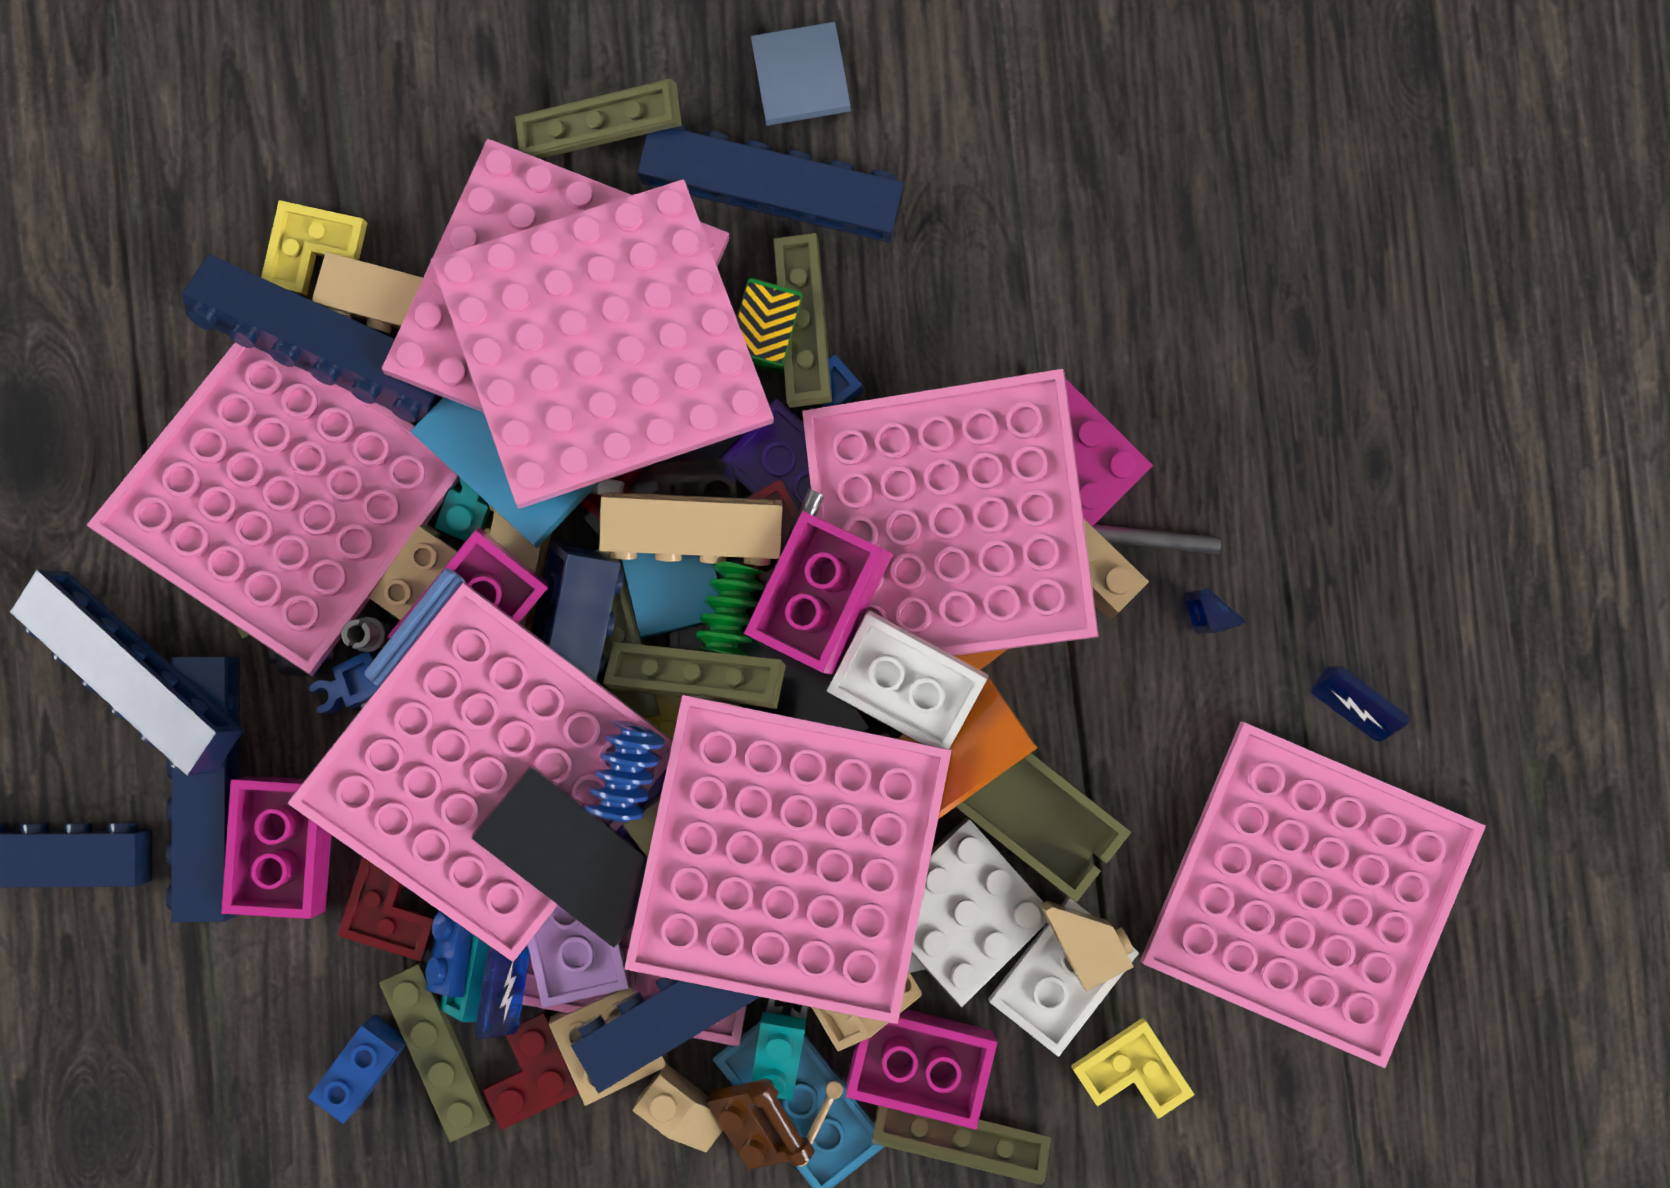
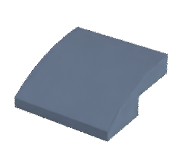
M835 22L751 36L766 126L851 111Z

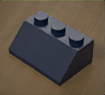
M550 539L542 578L548 582V588L537 600L531 633L595 681L601 680L606 666V657L602 654L605 637L609 638L612 635L615 622L614 612L611 611L614 595L620 593L623 585L624 573L623 569H620L621 563L616 559L610 558L609 554Z

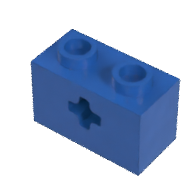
M375 1014L360 1026L308 1098L344 1124L359 1110L406 1046L402 1034Z

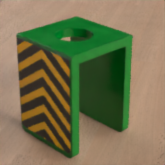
M750 278L747 281L737 316L739 327L754 367L784 375V362L802 302V293Z

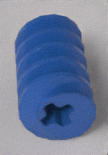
M611 720L610 722L620 728L621 732L620 734L606 735L605 740L614 745L616 750L615 752H601L600 758L611 764L610 769L596 770L595 775L605 781L606 784L605 787H591L590 793L599 798L601 802L600 804L586 805L585 811L604 819L619 822L638 820L643 817L644 809L637 802L647 801L649 797V791L642 785L653 783L655 776L646 767L657 766L660 759L651 749L663 748L665 740L653 730L626 721Z

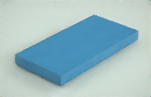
M443 397L410 431L536 548L545 541L598 485V483L518 509L483 412Z
M784 1006L782 1015L790 1016V1012ZM761 1019L742 1033L739 1047L727 1045L713 1056L712 1060L733 1086L751 1082ZM804 1033L793 1101L777 1099L800 1136L806 1137L827 1095L826 1084L834 1079L841 1082L843 1093L839 1098L834 1099L812 1144L814 1155L805 1166H796L812 1188H833L885 1146L871 1143L875 1121L858 1100L846 1097V1084L807 1034Z

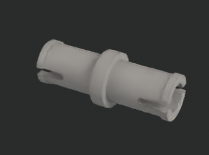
M364 617L347 622L342 628L341 635L343 642L347 646L353 645L352 648L359 651L372 652L384 648L388 640H390L387 636L392 631V628L389 624H383L382 621L376 618Z

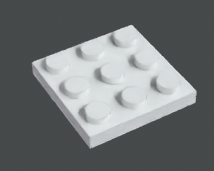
M964 818L932 849L912 949V955L955 1003L961 1007L1048 922L1040 907L1043 901L968 818Z

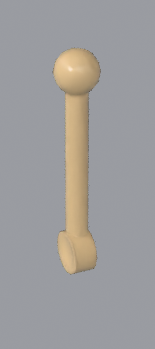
M830 1080L826 1084L827 1095L806 1136L811 1145L834 1099L839 1098L843 1093V1086L838 1080ZM807 1161L806 1163H804V1164H802V1165H799V1166H800V1167L805 1166L809 1161Z

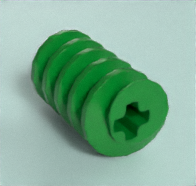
M720 561L714 564L713 569L724 577L709 581V586L718 592L719 595L707 596L704 600V603L715 611L714 613L701 614L699 619L710 627V630L697 631L695 637L706 645L700 649L714 653L748 656L737 646L738 643L752 642V637L744 634L742 627L748 626L751 620V616L746 613L747 609L756 608L759 603L758 600L751 596V592L764 591L766 588L755 577L757 574H766V572L732 562Z

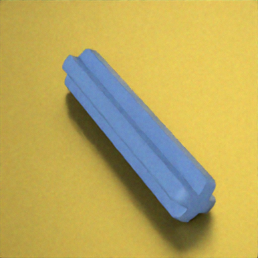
M449 568L444 569L366 669L365 676L370 682L379 687L382 685L463 582L465 583V580L458 573Z

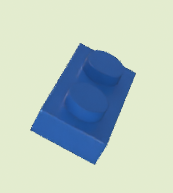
M438 910L432 924L434 941L431 959L426 967V990L446 997H464L473 934Z

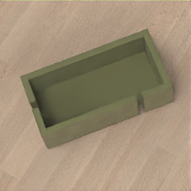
M1032 753L956 806V808L1076 903L1101 872L1100 869L1088 860L1094 853L1107 864L1131 834V831Z

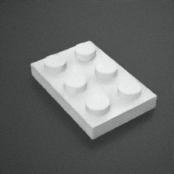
M869 611L834 675L827 692L924 745L949 750L989 675Z
M1069 896L1061 904L1062 906L1090 914ZM1047 922L988 1000L1059 1057L1123 973L1085 991L1079 983L1049 922ZM1133 948L1134 952L1128 954L1131 962L1139 954L1135 948Z

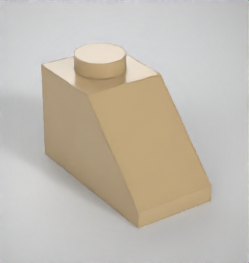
M1050 901L1040 904L1064 954L1085 991L1134 967L1128 957V954L1134 952V949L1122 927L1115 930L1105 919Z
M667 1063L646 1086L633 1108L637 1115L667 1138L703 1152L709 1150L723 1131L706 1104L709 1096Z

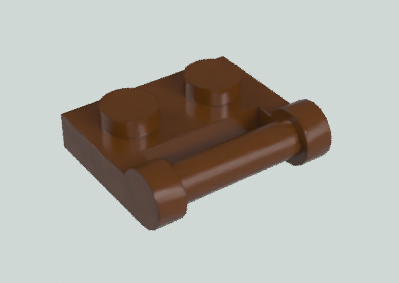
M762 1079L713 1090L706 1101V1104L748 1170L786 1162L799 1166L809 1161L814 1155V1148L808 1138L800 1136L777 1099L778 1090L771 1079Z

